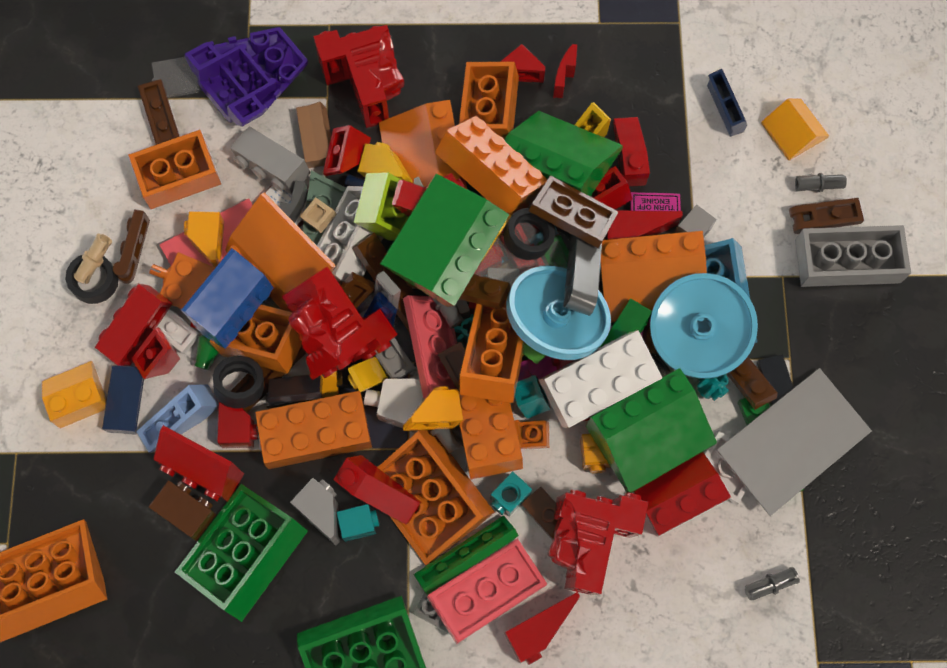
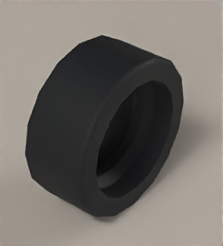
M522 208L516 211L508 220L503 233L504 243L508 250L517 258L536 260L544 256L554 242L555 227L554 224L529 212L530 208ZM527 222L535 225L543 234V242L539 246L524 244L515 234L517 224Z
M82 255L75 258L68 266L65 277L68 289L80 301L88 304H98L106 301L115 293L119 278L113 272L112 263L105 256H103L104 261L101 267L105 269L107 279L99 289L92 292L82 290L78 285V281L73 276L83 261Z
M231 356L222 360L215 367L212 375L214 394L219 402L225 406L235 409L246 408L255 404L262 396L264 390L263 370L253 359L245 356ZM233 372H245L254 378V385L249 390L239 393L226 390L222 383L223 379Z

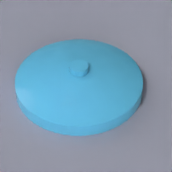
M539 266L525 271L513 283L506 301L508 319L516 334L537 352L556 359L577 360L597 351L608 336L611 326L610 310L600 291L598 290L595 309L588 316L563 306L566 268Z
M710 273L688 275L670 284L657 299L650 322L652 342L661 359L673 370L680 368L685 376L697 379L719 377L737 368L751 352L758 328L755 308L744 290L733 281Z

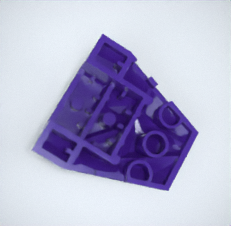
M280 27L250 33L249 38L236 40V36L229 37L226 43L214 45L213 41L206 42L185 53V58L192 72L197 76L198 84L202 91L228 122H234L241 127L262 116L308 65V59Z

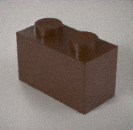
M168 480L149 505V508L197 541L216 516L210 510L213 505L201 496L198 500L194 499L189 495L192 490L180 481L175 485Z

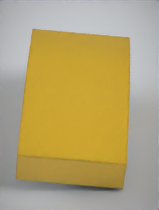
M377 357L370 358L348 368L350 373L348 379L353 388L359 389L360 392L383 383L384 379H388Z

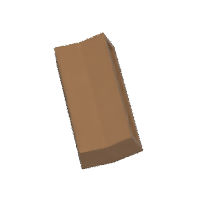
M321 102L296 107L305 162L308 168L324 166L331 140L327 108Z

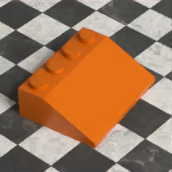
M450 100L426 103L379 122L382 143L389 145L390 149L399 157L413 184L414 178L419 176L423 186L426 187L435 174L444 177L452 173L456 180L461 179L465 189H467L466 180L435 153L445 132L455 126Z
M265 192L260 194L230 235L225 249L227 253L231 248L236 250L261 271L274 287L269 297L281 310L289 312L292 311L288 309V305L282 298L283 295L328 266L330 271L333 272L336 266Z
M703 231L603 240L601 250L603 295L610 310L611 323L616 322L630 298L653 311L657 299L670 284L688 275L707 273Z
M431 430L416 432L378 466L381 471L422 502L408 524H404L393 517L391 519L425 565L431 563L495 513L451 453L448 454V451L435 435H431Z
M84 519L0 552V642L107 600L104 577L87 523Z

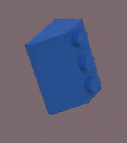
M231 248L181 311L203 336L226 349L230 342L237 337L238 332L246 322L253 317L254 312L262 302L269 297L274 287L261 271Z

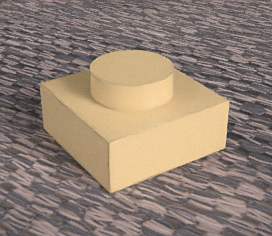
M315 197L301 214L300 218L322 233L337 213Z

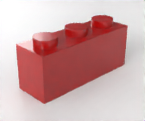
M138 283L137 286L133 287L128 293V299L125 304L114 313L113 321L109 327L104 329L99 335V341L95 348L117 366H130L132 364L131 358L154 328L159 325L173 304L150 285Z

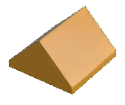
M801 98L786 99L761 122L789 161L829 137V134Z

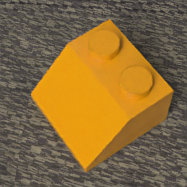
M92 361L42 381V400L50 422L60 429L104 411L106 408L107 398Z

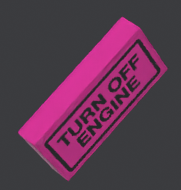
M631 192L633 200L630 201V211H681L680 194Z

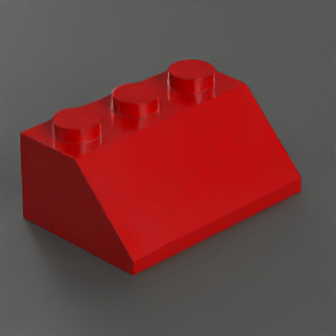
M163 425L160 429L154 460L161 465L159 470L171 477L175 473L182 476L181 482L193 489H196L197 485L206 489L204 495L217 502L219 498L228 502L244 473L231 461Z
M704 452L634 491L635 494L641 496L642 501L649 502L646 515L658 536L731 498L719 474Z

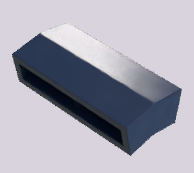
M719 69L708 75L709 82L707 87L731 137L743 133L747 127V122L723 69ZM716 85H720L725 96L724 99H722ZM727 108H730L736 122L733 123Z
M112 366L102 430L108 433L136 435L144 379L137 367Z

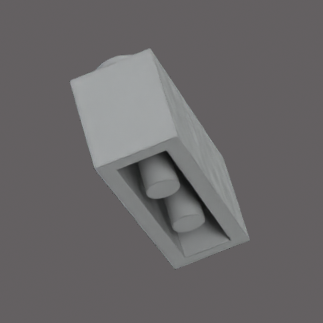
M250 126L230 147L235 155L234 160L238 165L245 169L249 167L258 178L262 180L268 179L281 192L285 190L292 195L295 180L304 181L311 173L304 159Z

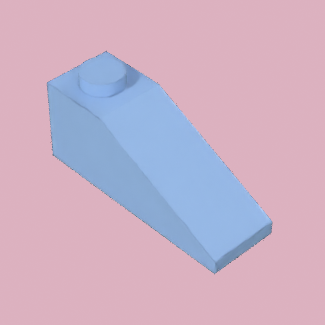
M208 384L188 385L136 432L147 451L152 453L156 450L160 429L163 425L179 434H183L204 421L219 408V402Z

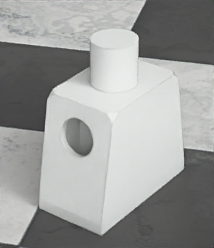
M384 379L381 391L366 390L364 405L378 407V420L403 428V424L425 399L423 398L420 379Z

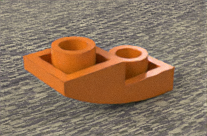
M514 420L521 449L550 448L549 422L547 420L528 422Z

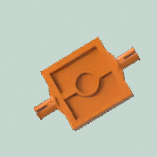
M178 252L168 270L153 264L151 268L160 271V273L150 269L149 274L163 279V287L160 294L171 301L173 306L182 309L213 272L215 267Z

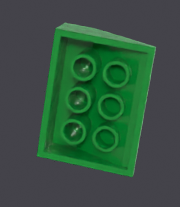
M537 111L509 132L504 139L527 162L538 169L545 178L548 179L551 175L588 196L592 195L623 149V145L541 111Z
M435 174L380 265L446 307L455 306L509 214L487 199Z
M680 368L595 414L585 426L627 493L636 491L717 444L698 396Z
M241 484L176 569L175 573L225 612L242 622L308 530L292 517Z
M402 596L297 633L298 650L305 668H426Z

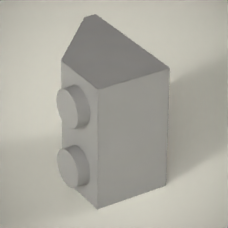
M312 478L290 503L336 546L340 542L337 516L339 508L334 498L337 494L323 479L317 482Z

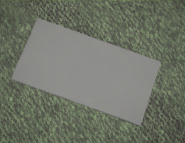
M819 368L719 447L717 451L768 515L771 516L872 432V430Z

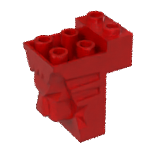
M374 26L369 30L349 33L341 38L337 30L324 31L319 35L313 36L326 84L330 85L350 79L366 128L379 125V122L389 119L387 100L401 93V88L404 87V78L397 69V61L394 56V47L388 26Z
M328 266L282 296L288 305V309L293 312L289 316L288 321L291 327L299 334L302 346L308 354L306 361L310 370L309 376L312 380L320 375L327 378L338 369L341 370L361 358L363 361L368 360L377 354L376 351L380 354L392 345L389 341L398 335L381 309L362 318Z
M570 490V493L566 492L557 497L554 519L558 521L553 532L554 539L547 555L553 563L567 569L564 589L587 595L602 594L614 534L627 538L642 535L649 502L642 501L641 496L634 493H625V495H619L615 499L599 496L596 499L586 498L585 492Z

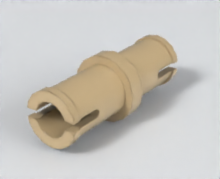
M98 233L89 250L83 253V261L73 275L78 282L88 284L96 268L102 265L104 261L103 256L112 244V240L108 236Z

